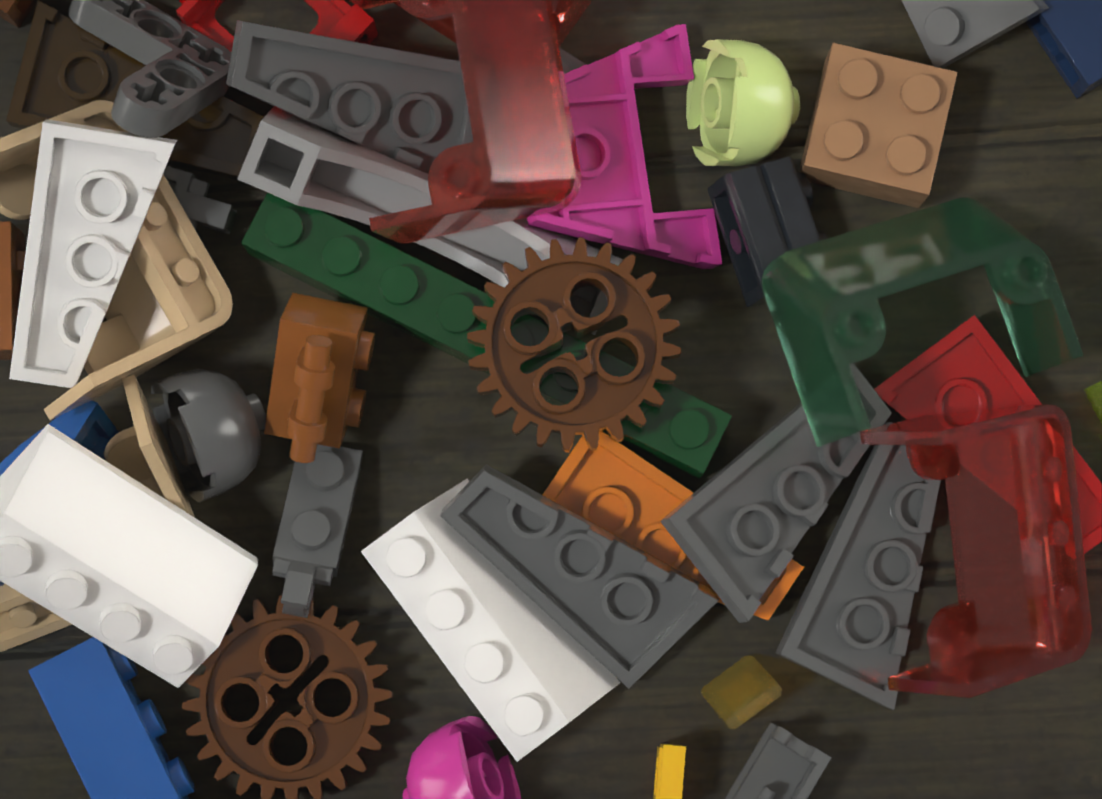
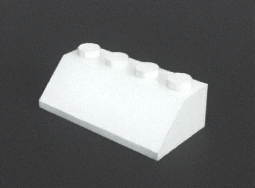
M47 424L0 476V581L177 688L219 647L258 567V558Z
M465 479L414 511L361 552L518 762L620 684V682L605 666L440 516L442 509L469 482L468 479Z

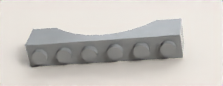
M273 107L261 120L238 176V180L295 205L356 220L422 245L464 265L504 288L508 281L502 270V264L508 262L522 272L527 268L526 248H532L543 261L550 258V243L552 239H557L564 255H573L577 239L571 236L529 226L527 217L276 107ZM586 243L588 256L597 257L600 249ZM611 254L610 263L618 266L623 259ZM593 286L579 288L570 298L572 308L583 317L591 318L598 316L608 306L605 294Z

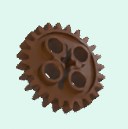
M582 237L578 238L573 255H564L557 239H552L550 243V258L543 261L532 248L528 247L525 249L527 268L522 272L508 262L502 264V270L508 281L505 288L491 282H486L484 285L485 292L495 302L493 307H473V316L487 326L486 330H476L467 333L468 343L485 348V353L469 360L470 370L489 371L490 374L488 378L477 386V391L479 395L499 393L501 397L491 411L495 418L503 416L511 410L517 414L512 428L514 435L517 436L522 433L530 424L538 427L536 434L538 447L542 448L553 432L561 435L563 451L569 453L575 435L584 434L587 445L591 451H595L598 447L599 431L605 429L619 443L624 439L621 421L627 418L634 425L643 428L647 421L639 406L644 402L650 406L661 408L665 400L653 388L654 383L674 384L676 374L662 366L661 362L662 360L680 357L681 348L674 344L663 342V337L677 331L680 324L679 320L660 319L659 313L670 304L671 297L669 294L650 298L647 292L654 284L656 274L651 272L636 280L631 275L636 256L633 254L626 257L618 266L610 263L612 253L610 243L606 242L600 249L597 257L588 256L587 245ZM585 286H593L600 289L608 301L605 311L591 318L583 317L576 313L570 302V298L576 290ZM532 314L544 319L549 328L546 339L535 346H524L518 343L511 334V328L514 322L521 316ZM624 317L628 322L627 326L618 331L607 333L589 341L585 345L584 359L576 361L575 356L568 352L547 362L531 373L524 374L520 369L523 363L560 349L563 346V333L572 330L577 338H583L615 318ZM621 344L630 348L637 360L635 369L628 375L621 377L612 376L605 372L600 365L599 356L606 347ZM556 372L566 373L571 376L578 387V393L575 398L568 404L561 406L550 404L540 393V385L544 378Z
M282 595L279 596L276 613L272 614L269 613L261 600H254L252 608L254 619L248 622L241 614L235 612L231 621L234 631L229 635L225 633L219 647L202 663L206 666L204 674L190 675L185 681L189 685L200 689L199 698L183 702L182 709L200 712L201 721L188 728L186 733L188 736H207L209 743L198 753V759L203 760L218 755L222 762L217 768L214 778L219 781L235 771L240 775L236 794L240 796L248 792L254 783L261 785V799H273L278 788H284L286 799H299L301 787L307 786L314 799H324L323 780L329 778L340 790L348 787L343 768L349 765L353 769L364 773L368 766L359 754V751L362 747L372 750H381L383 744L370 731L372 725H388L392 721L387 715L376 711V702L394 697V692L376 688L374 681L388 672L389 667L382 664L369 665L367 658L378 647V643L373 640L357 645L353 640L360 630L361 623L358 620H354L342 629L338 628L336 624L340 608L334 605L321 618L315 617L316 605L315 599L312 598L308 618L282 614ZM288 635L296 638L302 645L303 659L299 667L294 671L282 673L272 665L270 649L276 640ZM321 655L327 656L329 658L328 666L306 686L297 698L299 704L303 707L300 714L292 711L281 714L268 729L265 736L256 745H251L248 742L249 734L280 702L278 696L274 693L278 686L285 689L293 688ZM334 678L346 683L352 696L351 704L347 711L336 717L324 713L317 702V693L321 685L327 680ZM240 684H247L254 688L260 701L258 711L248 721H239L232 717L226 704L227 696L231 689ZM287 727H293L301 731L306 737L308 745L307 753L303 760L295 765L282 762L274 751V740L277 734Z

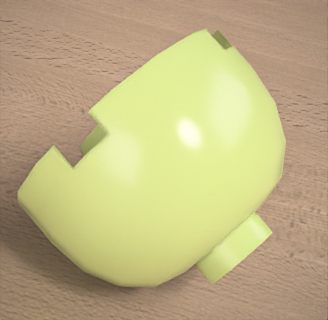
M708 40L702 47L711 51L707 59L694 60L692 65L694 80L688 83L687 126L688 129H696L700 125V136L703 146H692L694 153L705 166L756 164L772 155L786 138L791 124L796 122L800 111L798 90L792 86L788 71L781 60L763 46L742 40Z

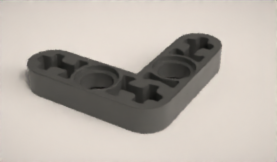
M72 0L69 16L74 23L146 65L121 82L112 106L111 117L124 130L146 138L163 136L224 96L228 91L229 85L226 82L232 52L219 43L144 0Z

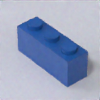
M92 637L28 670L91 799H189L187 795L195 792L191 776L179 757L170 760L159 739L167 731L156 706L151 699L141 702L130 680L138 676L134 661Z

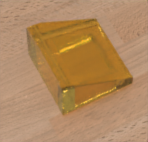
M748 655L702 688L701 693L727 729L735 730L780 697L782 689L754 657Z

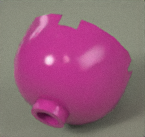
M466 716L430 733L412 753L406 777L407 788L403 790V799H521V793L508 755L501 757L497 763L493 750L487 743L498 738L493 729L480 717Z

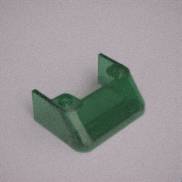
M963 197L792 249L773 259L763 273L762 289L817 447L871 428L849 365L873 356L884 342L886 325L877 300L878 298L984 265L1024 377L1084 356L1052 265L1045 252L982 203L972 198Z

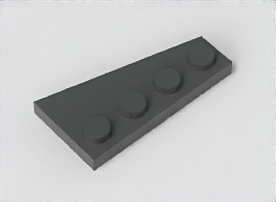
M854 363L841 368L660 521L739 623L748 622L760 606L761 602L759 600L774 578L780 577L794 556L791 553L809 527L817 523L828 507L827 501L843 478L850 475L892 414Z
M891 422L883 425L775 652L891 710L895 709L899 689L896 687L901 657L906 655L910 630L907 628L914 593L919 590L923 566H920L926 534L931 531L946 450Z
M487 464L442 509L440 515L627 688H630L719 601V596L713 589Z

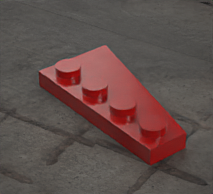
M975 315L874 389L885 403L938 446L946 450L949 455L1074 557L1080 558L1102 542V483Z

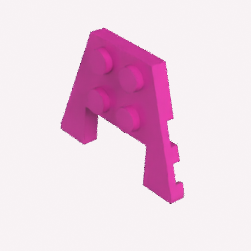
M686 24L668 28L658 35L629 45L610 56L589 65L581 66L521 92L510 100L529 226L577 238L582 237L585 240L601 244L607 242L613 247L700 269H713L722 264L714 208L654 213L646 171L634 89L683 86L694 80Z

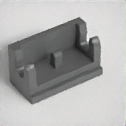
M770 722L724 799H807L832 757L806 744L782 727Z

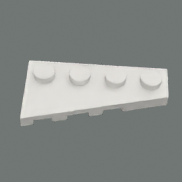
M49 119L43 121L9 379L72 388L78 383L177 140L161 137L146 138L130 132Z

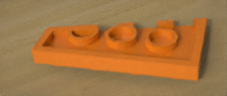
M599 431L598 447L595 451H591L583 434L542 495L712 589L660 522L691 496L693 492L621 443L615 441L603 431ZM791 559L780 577L774 578L759 600L761 602L760 606L753 615L769 620L804 567ZM719 598L718 602L724 604L722 600Z

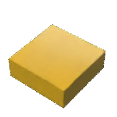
M660 744V747L657 746L653 799H682L686 746Z

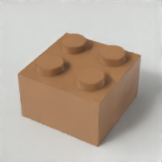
M832 43L824 62L799 172L804 173L810 183L920 208L930 195L958 72Z

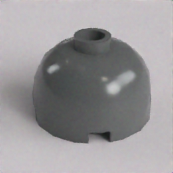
M204 369L177 373L158 380L151 386V394H163L164 404L154 407L153 412L167 440L178 473L180 475L189 471L192 479L197 484V486L186 489L190 497L197 502H202L223 494L244 481L257 465L262 445L260 431L265 430L266 413L257 395L252 393L246 396L236 381L217 371Z

